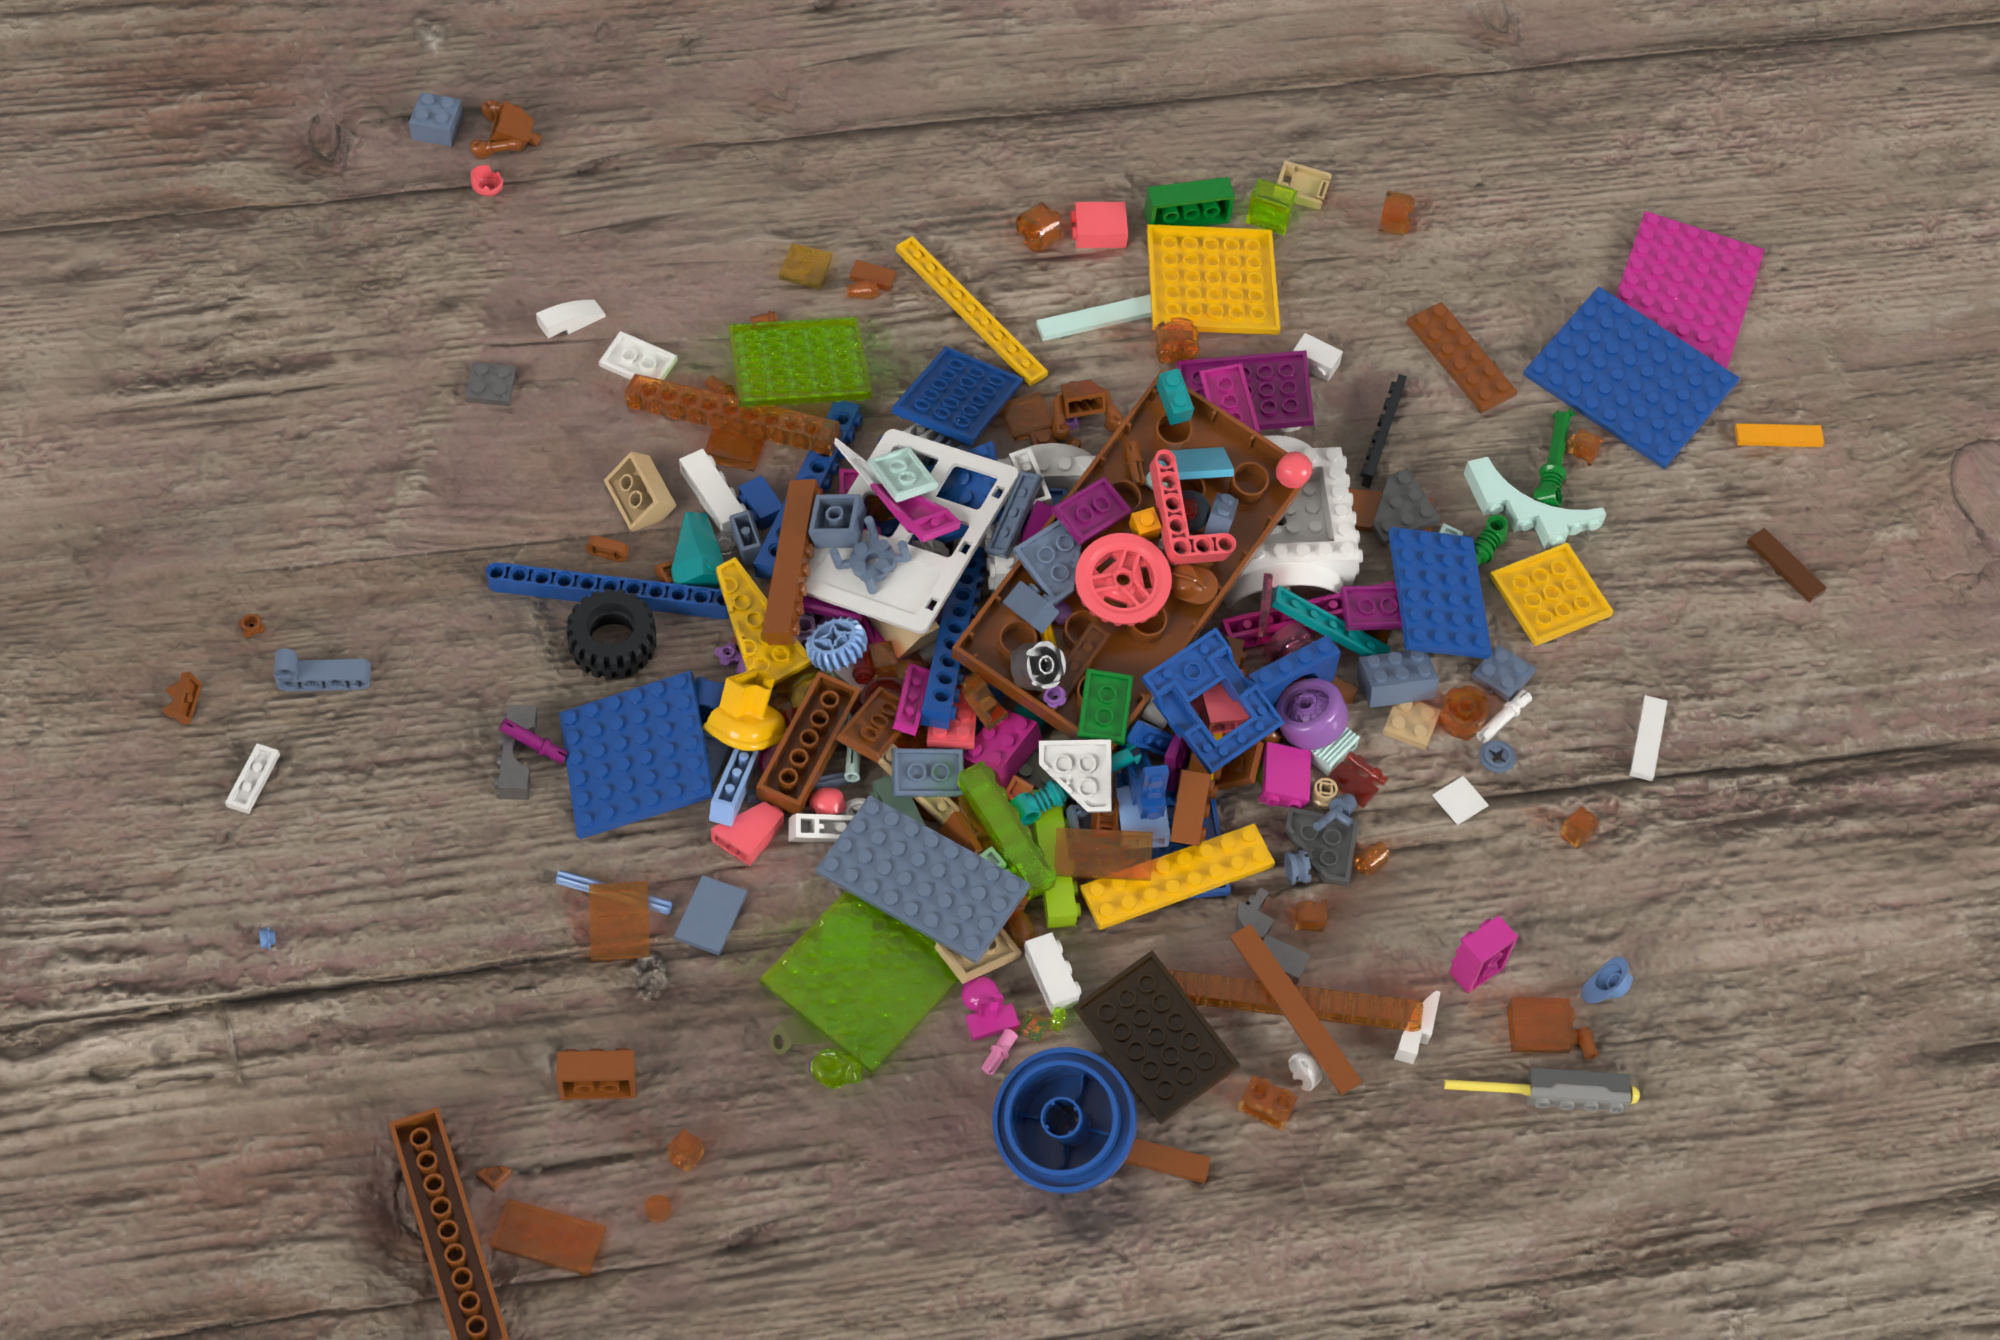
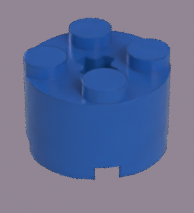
M697 677L695 679L702 727L707 722L711 712L719 707L725 682L709 681L705 677Z

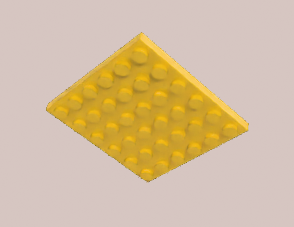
M1147 224L1152 330L1279 335L1280 318L1272 230Z

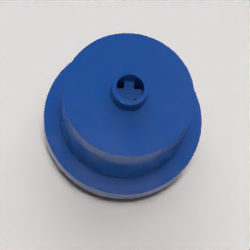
M1051 1048L1026 1058L1006 1077L994 1103L992 1116L993 1134L1000 1155L1007 1166L1019 1178L1043 1191L1057 1194L1079 1193L1104 1183L1124 1164L1136 1137L1137 1109L1127 1082L1105 1059L1079 1048Z

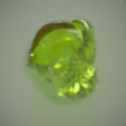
M825 1048L820 1050L809 1062L811 1077L820 1085L831 1090L840 1088L846 1083L858 1084L863 1081L860 1061L853 1054L846 1055L837 1049Z

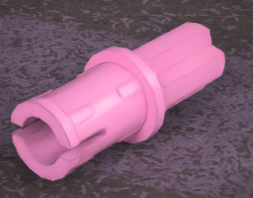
M1005 1029L996 1045L991 1046V1052L982 1065V1070L987 1075H994L1002 1061L1009 1057L1008 1052L1018 1038L1014 1031Z

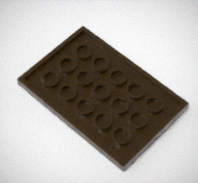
M1153 950L1073 1006L1074 1011L1159 1125L1241 1067L1237 1059Z

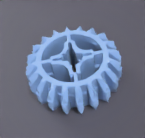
M843 616L839 619L833 617L828 622L825 620L824 624L817 625V629L811 630V635L806 637L807 656L812 664L822 671L827 669L829 672H832L834 669L840 671L845 666L848 668L849 664H856V659L862 658V653L867 651L868 639L865 629L862 628L857 620H853L851 617L847 619Z

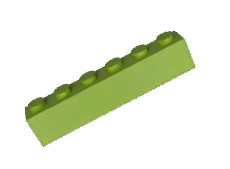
M1066 802L1063 803V807H1054L1052 805L1051 810L1046 808L1047 812L1043 813L1041 811L1040 818L1033 823L1047 928L1076 926L1077 917H1081L1080 903L1075 902V895H1078L1077 881L1072 880V874H1075L1074 860L1069 859V853L1072 852L1071 839L1066 838V832L1069 831L1068 819L1063 816V811H1066Z

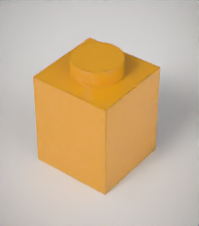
M1154 507L1131 514L1129 526L1132 534L1143 537L1148 541L1159 538L1162 527Z

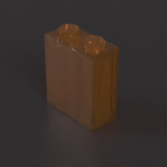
M1511 997L1507 1006L1511 1052L1570 1053L1572 1047L1577 1044V1031L1573 1030L1572 1024L1575 1019V1010L1570 1006V998Z

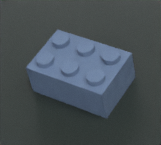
M1405 650L1358 658L1357 680L1370 708L1435 699L1437 696L1439 677L1427 652Z

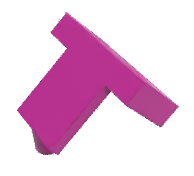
M1002 994L978 1000L977 1013L965 1015V1022L972 1041L1002 1034L1005 1029L1012 1031L1019 1029L1020 1024L1013 1004L1003 1005L1004 998Z

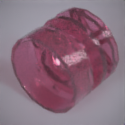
M1293 622L1277 631L1268 640L1263 650L1267 658L1273 663L1316 640L1311 639V634L1302 623ZM1304 675L1294 680L1292 683L1305 678Z

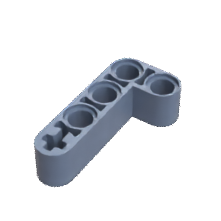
M279 649L275 652L274 677L277 687L286 692L361 690L370 686L371 663L365 659L298 660L295 651Z

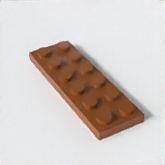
M1443 302L1407 318L1406 324L1481 413L1516 396L1517 390Z

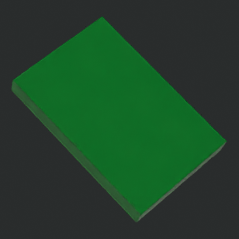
M1086 669L1077 738L1088 740L1111 739L1113 744L1124 745L1133 675Z

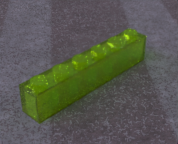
M981 761L959 772L956 783L1011 872L1030 883V889L1027 891L1026 896L1031 900L1054 888L1057 873L1051 864H1047L1042 848L1032 840V833L1029 827L1022 824L1017 808L1014 805H1010L1005 789L1002 786L999 787L995 781L996 777L992 768L987 767L984 761Z

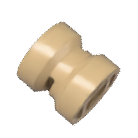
M1329 778L1319 779L1315 783L1311 796L1313 805L1322 810L1328 809L1329 803L1336 797L1338 791L1337 784Z

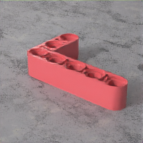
M1167 449L1159 450L1150 463V473L1158 518L1162 527L1161 535L1166 559L1170 563L1177 565L1226 560L1236 547L1235 538L1228 533L1189 536L1175 456ZM1158 460L1165 462L1167 466H1162ZM1162 482L1168 483L1171 488L1165 487ZM1166 504H1171L1175 510L1169 509ZM1170 525L1175 526L1179 532L1173 531ZM1219 544L1225 545L1227 550L1221 549ZM1197 546L1203 547L1205 552L1199 551ZM1174 547L1179 548L1183 554L1177 553Z

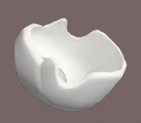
M1296 1052L1288 1060L1289 1068L1293 1073V1079H1299L1303 1082L1302 1090L1311 1091L1322 1080L1323 1070L1309 1052Z

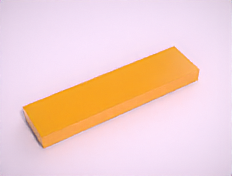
M1736 423L1734 427L1737 445L1823 447L1824 445L1821 425Z

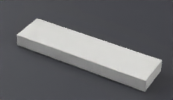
M1647 695L1643 698L1629 776L1653 781L1667 707L1666 700Z

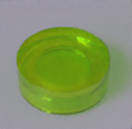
M1055 1008L1050 1025L1052 1031L1061 1033L1066 1019V1008Z

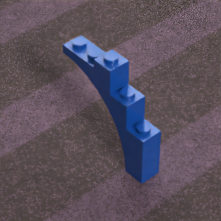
M1125 740L1124 745H1118L1117 752L1126 748L1125 744L1129 742ZM1136 746L1130 752L1133 757L1141 754L1142 758L1139 764L1136 765L1133 762L1121 769L1124 786H1129L1132 804L1138 806L1140 819L1155 820L1163 817L1165 813L1166 802L1164 796L1169 777L1168 765L1151 766L1147 751Z

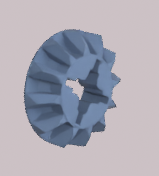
M1490 740L1484 743L1478 754L1480 764L1485 766L1486 771H1493L1494 774L1498 772L1505 774L1508 770H1512L1516 762V754L1513 748L1500 740ZM1502 753L1500 760L1492 761L1493 756Z

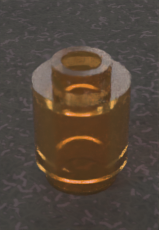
M1382 842L1372 843L1355 857V866L1360 873L1372 875L1388 861L1390 851Z
M1019 910L1012 913L1007 920V927L1017 947L1024 948L1025 941L1038 937L1029 915L1025 911Z

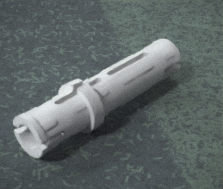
M1521 690L1515 698L1507 701L1503 705V709L1483 728L1476 732L1477 738L1480 741L1484 739L1483 743L1488 742L1511 719L1517 718L1520 715V711L1532 701V696L1528 692L1526 693L1525 690Z

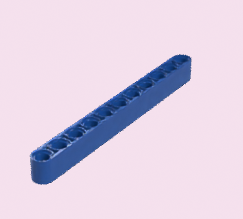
M499 562L491 563L486 568L488 587L495 592L580 602L585 596L589 598L596 591L602 593L605 592V589H612L614 591L620 589L625 590L626 594L630 592L636 593L635 595L638 596V600L643 599L647 603V607L651 608L652 611L716 619L730 618L726 605H721L725 604L721 589Z

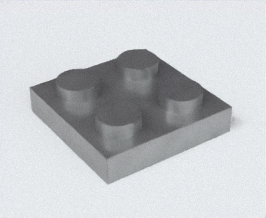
M473 362L465 395L466 402L510 407L517 367Z

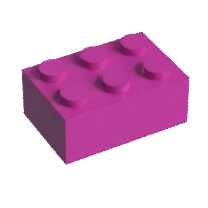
M999 707L975 737L974 749H965L963 752V766L966 775L1004 790L1010 783L1013 775L1017 774L1038 747L1039 741L1043 740L1038 723Z
M1499 915L1493 920L1490 918L1486 919L1481 923L1477 931L1474 933L1469 931L1461 938L1460 941L1462 943L1456 949L1457 954L1451 961L1453 964L1449 973L1469 994L1504 969L1518 939L1517 934Z

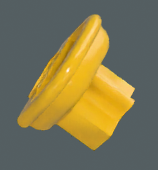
M758 668L727 677L720 705L709 715L707 722L702 727L703 731L724 744L743 751H758L778 745L787 730L783 715L768 705L775 678Z

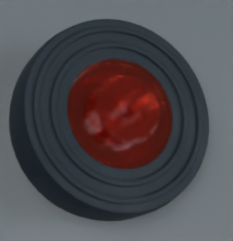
M1184 490L1181 492L1189 532H1195L1207 523L1210 516V506L1207 499L1201 493L1194 490ZM1169 504L1168 508L1171 510H1175L1174 507L1171 504Z

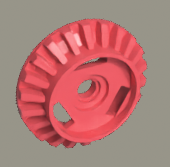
M1129 533L1106 535L1091 543L1080 556L1075 572L1076 592L1081 598L1083 606L1087 607L1090 610V614L1094 617L1101 618V621L1105 623H1114L1115 626H1121V624L1134 626L1136 623H1144L1149 618L1157 615L1158 611L1165 605L1172 584L1170 566L1159 548L1143 537ZM1112 558L1116 560L1102 573L1096 570L1106 560ZM1145 568L1148 572L1152 588L1145 589L1141 569ZM1119 575H1126L1130 582L1127 585H1120L1116 578ZM1104 598L1125 604L1127 607L1119 608L1106 603Z

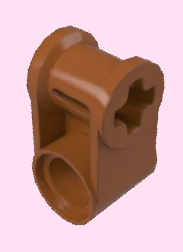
M1112 795V812L1092 813L1089 835L1092 836L1091 839L1105 838L1109 839L1110 842L1117 840L1119 832V801L1114 795Z

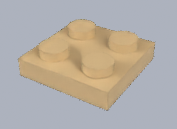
M1420 701L1394 704L1382 734L1426 750L1441 709Z

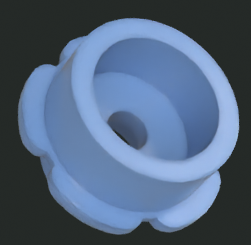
M268 925L267 928L259 929L261 948H268L270 950L271 945H276L275 930H269Z

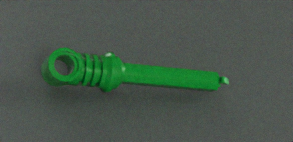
M1568 408V412H1559L1557 410L1552 415L1555 422L1547 463L1539 469L1540 483L1539 487H1536L1534 490V500L1553 507H1560L1563 500L1561 485L1567 474L1562 466L1570 419L1575 415L1570 408Z
M1490 516L1486 521L1485 528L1474 541L1478 567L1480 564L1491 562L1493 552L1506 541L1508 520L1504 516Z

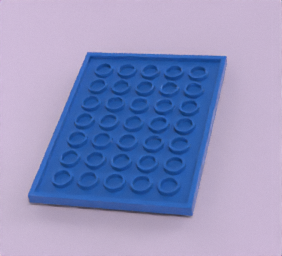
M1599 286L1523 372L1525 377L1663 469H1666L1740 380V377Z

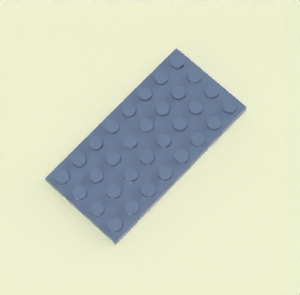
M870 795L815 869L817 875L975 964H978L1030 889L1029 882Z

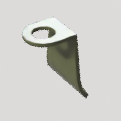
M810 1008L802 1014L781 1021L771 1032L769 1043L774 1053L782 1055L793 1044H821L831 1041V1031L823 1016L817 1010ZM778 1034L782 1036L784 1041L781 1049L775 1044V1037Z

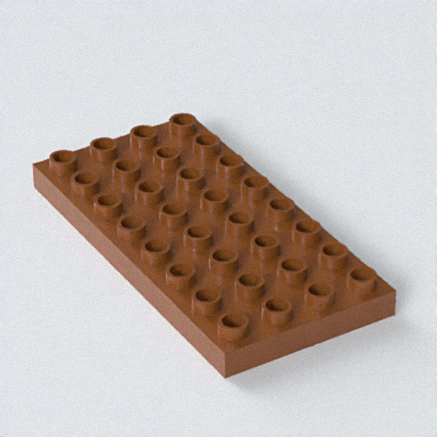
M1163 370L1159 372L1064 500L1105 476L1133 510L1132 513L1154 507L1158 516L1154 491L1146 485L1137 486L1132 481L1130 469L1126 465L1128 459L1124 444L1128 442L1129 447H1131L1130 441L1138 442L1141 458L1145 462L1143 465L1145 477L1150 472V463L1156 455V451L1162 449L1184 450L1224 447L1234 467V476L1179 481L1181 491L1194 490L1201 493L1207 499L1210 513L1217 493L1230 494L1239 500L1228 533L1235 538L1236 547L1226 560L1190 563L1205 568L1216 576L1218 592L1211 601L1204 604H1193L1169 595L1165 605L1158 611L1157 615L1149 618L1144 623L1139 622L1134 624V626L1123 624L1115 626L1114 623H1105L1101 621V618L1094 617L1090 614V610L1081 603L1082 600L1076 592V583L1073 594L1063 600L1071 606L1072 614L1067 618L1065 624L1056 625L1052 622L1051 625L1057 648H1060L1064 657H1067L1090 622L1093 621L1111 635L1088 668L1134 676L1126 734L1153 698L1142 682L1141 677L1192 644L1308 483L1307 481L1300 488H1288L1282 485L1276 477V466L1280 459L1288 452L1187 386L1186 388L1194 407L1191 420L1170 425L1169 420H1167V413L1164 412V405L1161 404V396L1157 392L1158 388H1156L1160 373L1164 372ZM1194 503L1184 505L1186 519L1195 517L1197 506ZM1052 514L1041 530L1058 520L1057 517ZM1131 515L1083 543L1080 556L1091 543L1103 536L1115 533L1132 534L1129 526ZM1207 523L1201 529L1189 532V535H1203ZM1170 525L1172 530L1178 531L1175 526ZM1161 532L1159 538L1150 540L1157 547L1162 537ZM1219 544L1221 549L1227 550L1225 545ZM1197 546L1199 551L1205 552L1203 547ZM1174 547V550L1177 552L1179 548ZM1114 558L1106 560L1096 570L1102 573L1116 560ZM1018 559L954 644L951 657L1072 740H1088L1077 738L1086 671L1066 698L1065 704L1057 712L1056 708L1051 709L1037 699L1041 694L1040 691L1027 690L1018 687L1014 683L1010 665L1011 652L1024 643L1042 641L1038 630L1003 603L1019 581H1022L1027 586L1032 583L1041 590ZM1145 568L1141 569L1145 589L1152 588L1148 572ZM1119 575L1116 578L1120 585H1127L1130 582L1126 575ZM1104 598V601L1112 606L1119 608L1127 607L1125 604ZM1111 743V753L1114 752L1119 744Z

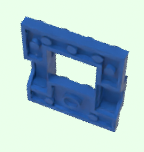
M1214 628L1141 677L1142 682L1154 697L1152 702L1179 739L1183 737L1208 774H1213L1285 724L1259 686L1246 678L1236 665L1230 646L1217 628ZM1220 683L1233 702L1236 700L1239 702L1250 719L1216 741L1190 705V702Z

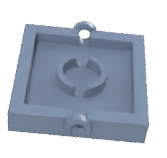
M1498 645L1492 651V655L1476 668L1471 678L1483 685L1489 694L1494 692L1504 700L1511 701L1535 674L1536 668L1501 645Z

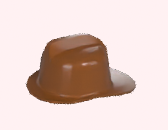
M1178 564L1170 568L1172 575L1170 596L1193 604H1204L1211 601L1217 594L1218 581L1211 571L1192 564Z

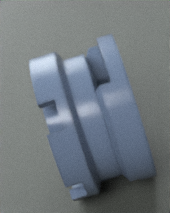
M1305 849L1298 850L1297 853L1293 854L1290 851L1285 852L1284 867L1287 881L1290 885H1294L1296 881H1301L1302 883H1310L1311 874H1309L1311 864L1309 856L1305 857V854H1307Z

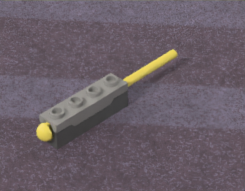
M1530 1068L1526 1076V1084L1444 1080V1089L1523 1094L1527 1096V1105H1535L1536 1108L1541 1109L1550 1106L1559 1107L1562 1110L1581 1108L1588 1112L1609 1110L1611 1113H1621L1626 1111L1629 1105L1637 1103L1640 1099L1639 1090L1635 1086L1630 1085L1629 1074Z

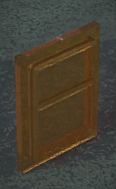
M721 403L705 449L706 454L712 456L715 464L754 472L770 425L772 413Z
M648 881L590 884L591 961L650 957Z

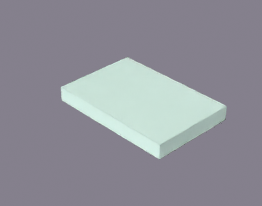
M909 446L868 460V466L896 503L938 489L937 481Z

